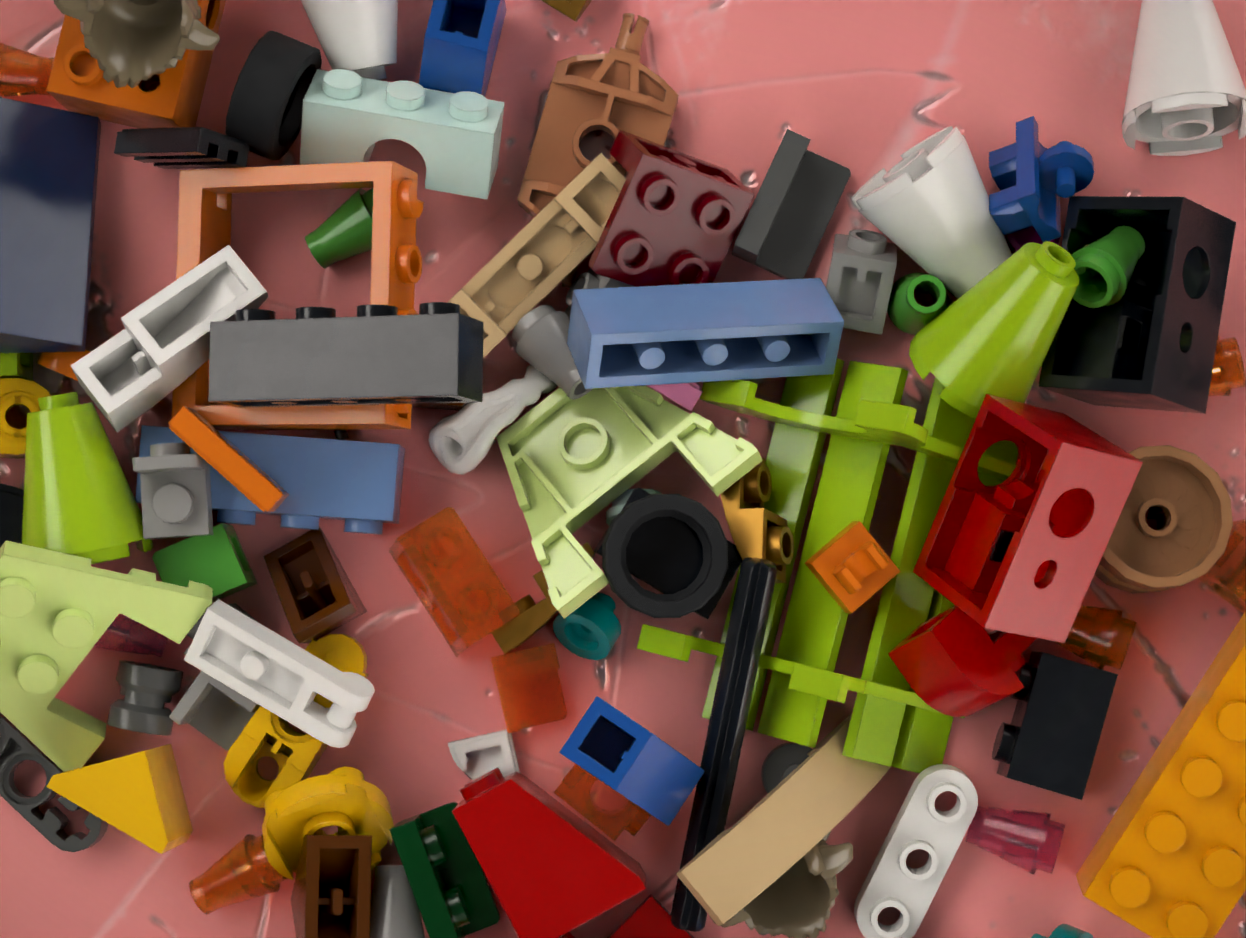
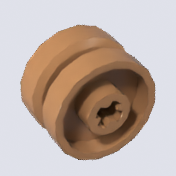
M1170 445L1139 447L1129 452V454L1143 463L1095 575L1106 585L1134 594L1161 592L1170 588L1180 587L1207 574L1225 553L1233 527L1231 499L1218 473L1196 454ZM1147 510H1149L1147 519L1157 520V530L1147 525L1145 520Z

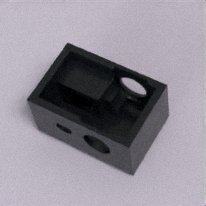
M1070 197L1062 248L1071 255L1085 245H1089L1110 234L1118 226H1129L1137 230L1144 239L1145 251L1138 259L1126 291L1118 302L1109 306L1089 308L1079 304L1072 298L1042 364L1039 387L1098 406L1206 414L1236 222L1185 197Z

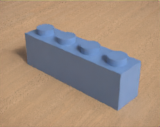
M821 278L573 290L567 345L585 389L834 374L844 320Z
M142 425L139 457L150 456V445L185 442L171 431L169 427ZM219 431L287 491L289 496L274 512H263L210 465L212 510L217 511L218 523L255 525L257 513L281 515L280 527L319 530L320 518L345 520L344 532L382 535L383 523L399 524L405 448L401 445ZM190 447V454L196 453V452ZM137 473L135 501L142 504L140 473Z

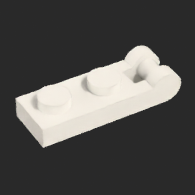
M219 599L207 608L184 658V661L241 695L324 744L336 748H343L349 744L357 728L354 718L357 712L366 710L375 692L373 684L364 676L338 670ZM317 693L333 702L330 708H325L313 701Z

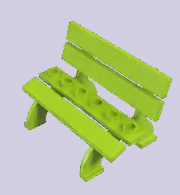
M838 358L834 374L786 377L780 405L756 398L755 394L758 384L750 381L704 382L700 400L735 412L775 422L765 461L770 471L772 489L769 500L764 502V508L787 520V526L790 528L794 540L793 559L789 565H786V583H775L745 729L753 731L767 671L770 669L773 671L758 733L815 748L827 699L845 703L847 691L850 690L857 692L842 755L915 773H921L930 766L942 764L954 717L940 713L926 704L911 688L888 653L920 624L955 606L916 575L913 570L971 432L975 418L969 417L938 396L945 386L935 378L922 427L914 423L917 409L900 405L908 371L899 367L857 361L849 362L836 417L831 416L845 362ZM826 434H831L777 655L772 657ZM998 441L983 453L978 464V477L983 485H998L1013 473L1016 467L1018 451L1012 441ZM890 444L917 451L890 558L901 572L883 586L861 679L834 672L849 613H845L806 566L805 562L852 521H860L869 532ZM741 565L738 569L720 643L643 624L637 649L685 662L689 661L691 649L717 656L702 713V718L709 720Z

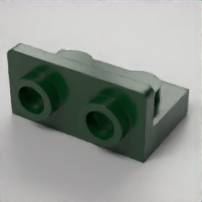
M450 802L405 819L389 829L430 938H464L466 935L495 925L500 920V913L486 875L452 813V810L458 805L457 802Z

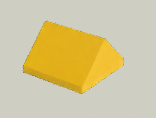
M171 744L55 774L46 786L159 854H163L187 842L193 832Z

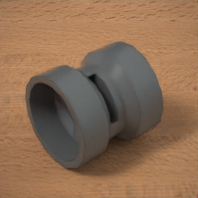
M120 660L116 680L121 686L120 694L125 695L124 699H118L110 705L107 724L135 732L164 736L171 735L174 721L169 718L171 710L164 707L165 702L170 703L172 696L180 691L184 672L158 665Z

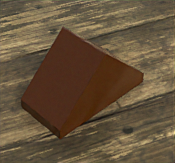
M320 527L319 530H310L263 556L292 633L299 643H310L313 639H319L367 612Z
M372 835L304 836L291 896L296 938H370Z

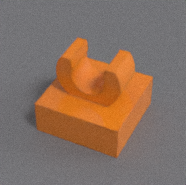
M852 521L805 562L806 566L842 610L849 614L855 612L901 572L860 521Z

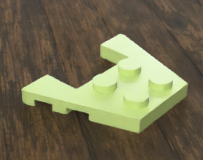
M645 385L594 388L583 397L574 400L570 399L559 387L496 437L519 507L524 513L532 537L531 543L549 588L548 593L551 602L564 619L609 584L606 575L572 534L674 452H678L718 497L763 461L759 451L752 443L741 437L736 439L717 429L712 421L695 412L690 414L664 400L660 393Z
M6 540L0 547V713L63 772L81 768L104 741L107 723L55 698L57 693L119 614H123L180 644L212 604L213 588L194 581H189L187 587L156 581V573L132 568L128 574L92 567V559Z

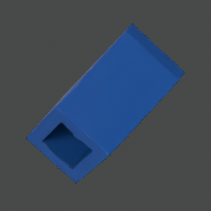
M505 0L433 1L424 37L419 84L423 88L450 93L470 91L479 93L484 97L486 96L507 11Z
M596 696L559 752L667 826L671 824L705 772L656 735L598 696Z

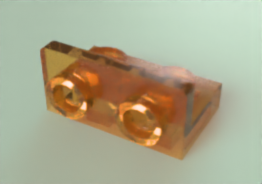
M447 507L399 536L389 549V553L456 657L477 645L487 635L519 614L518 607L454 508Z

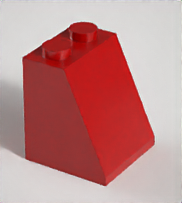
M499 767L467 783L464 785V788L460 789L464 799L452 810V813L519 938H558L646 890V874L640 863L522 773L516 771L509 776L503 777Z

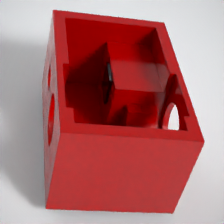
M986 394L913 572L983 628L1065 643L1143 462L1064 413ZM998 441H1012L1018 451V461L1013 473L998 485H983L978 477V464L983 453Z

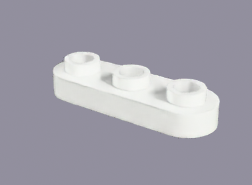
M947 764L933 765L924 769L915 778L855 900V919L865 938H912L916 934L977 811L978 795L975 786L959 768ZM950 791L956 794L957 801L952 809L940 811L935 808V800L940 793ZM922 849L928 852V860L924 866L911 868L906 865L907 856L913 850ZM894 907L900 911V917L894 924L883 925L877 921L879 913L884 908Z

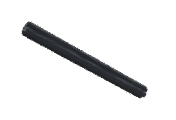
M747 557L741 563L700 766L705 772L696 786L680 870L725 830L777 577L775 563L766 559ZM678 877L671 910V923L678 929L693 932L701 931L705 927L707 912Z

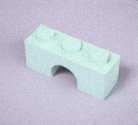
M317 69L303 99L300 165L369 162L376 142L385 139H396L410 144L423 157L426 165L425 189L487 200L498 168L505 102L487 99L476 92L462 91L450 93L427 89L416 82L408 80L388 82L360 77L357 73L346 69L330 71Z

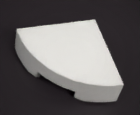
M511 728L448 742L450 753L456 765L467 776L469 775L472 780L499 767L503 777L509 776L516 771L520 773Z

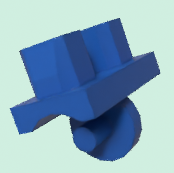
M1034 116L1016 122V143L989 152V168L993 180L1000 189V191L989 195L990 214L1005 236L1033 226L1043 242L1061 237L1060 197H1072L1090 184L1094 175V162L1091 154L1086 149L1069 141L1059 142L1057 145L1047 149L1039 142L1038 123Z

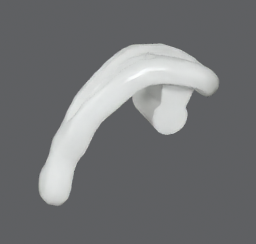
M529 365L524 378L512 379L494 391L483 393L482 402H468L457 413L442 418L429 433L428 441L432 452L438 461L451 473L464 475L474 470L496 442L495 438L501 429L514 422L526 406L535 404L539 400L541 393L549 394L556 389L557 385L532 365Z

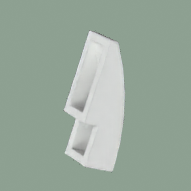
M227 245L121 317L125 329L71 365V368L80 386L118 433L183 383L209 359L210 322L235 321L236 310L258 309L268 298V293L231 246Z

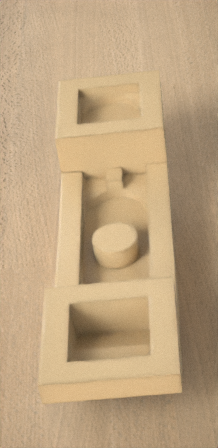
M602 153L579 173L447 302L459 304L460 314L483 322V358L507 336L524 315L544 299L596 248L626 181L625 177Z
M852 714L821 740L815 748L807 753L809 757L736 824L721 832L676 873L718 926L724 924L809 852L858 805L891 768L842 755Z

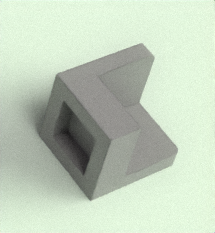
M201 671L171 712L169 718L178 725L190 724L219 746L229 750L260 705Z

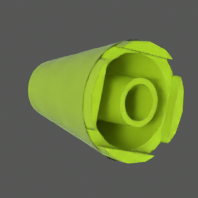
M1045 241L1043 244L1026 243L917 332L910 342L909 356L916 372L923 380L931 372L945 386L938 396L952 407L975 419L986 394L1025 403L1079 285V277L1074 269L1076 266L1074 258L1064 248L1050 241Z
M77 392L38 398L40 411L27 413L22 544L92 559L91 564L129 557L128 543L135 541L138 550L142 552L152 550V539L143 538L142 513L135 501V497L93 402L79 404Z

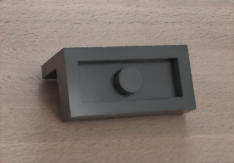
M788 129L738 235L732 255L784 279H803L851 172L840 164L808 151L807 148L811 139Z

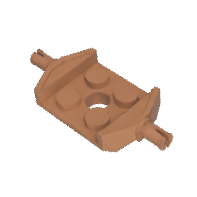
M624 13L615 48L610 47L609 53L576 55L557 61L517 198L519 206L533 218L592 162L582 155L579 148L582 138L587 133L594 130H602L608 132L616 139L619 130L665 146L673 114L677 108L679 95L664 79L640 63L641 56L639 52L646 28L649 25L648 19L638 15L634 32L631 33L634 24V14ZM611 156L608 161L625 176L626 170ZM578 265L562 280V287H571Z

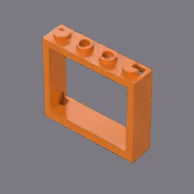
M394 161L180 170L176 280L227 245H230L232 193L373 188L370 305L395 306L398 308V315H418L414 310L415 283L420 280L422 273V257L416 245V221L421 216L424 202L417 199L418 173ZM209 359L172 391V418L183 406H186L198 412L217 430L411 429L412 404L238 408L209 402Z

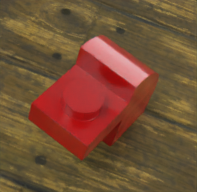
M955 605L920 624L893 648L888 655L911 688L926 704L945 715L965 717L1024 688L1015 672L1026 663L1021 653L1037 638L998 630L987 634L980 624Z

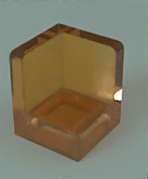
M555 643L489 658L507 734L566 718L567 710L557 670L560 668Z

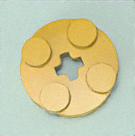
M339 767L329 774L307 778L288 788L278 789L266 798L264 804L266 814L262 824V835L267 860L277 873L293 881V872L297 873L304 836L327 835L321 829L323 827L337 826L338 832L330 835H372L371 870L382 860L380 850L387 844V841L389 840L390 844L393 842L389 829L394 826L387 797L376 785L365 781L363 773L354 767Z

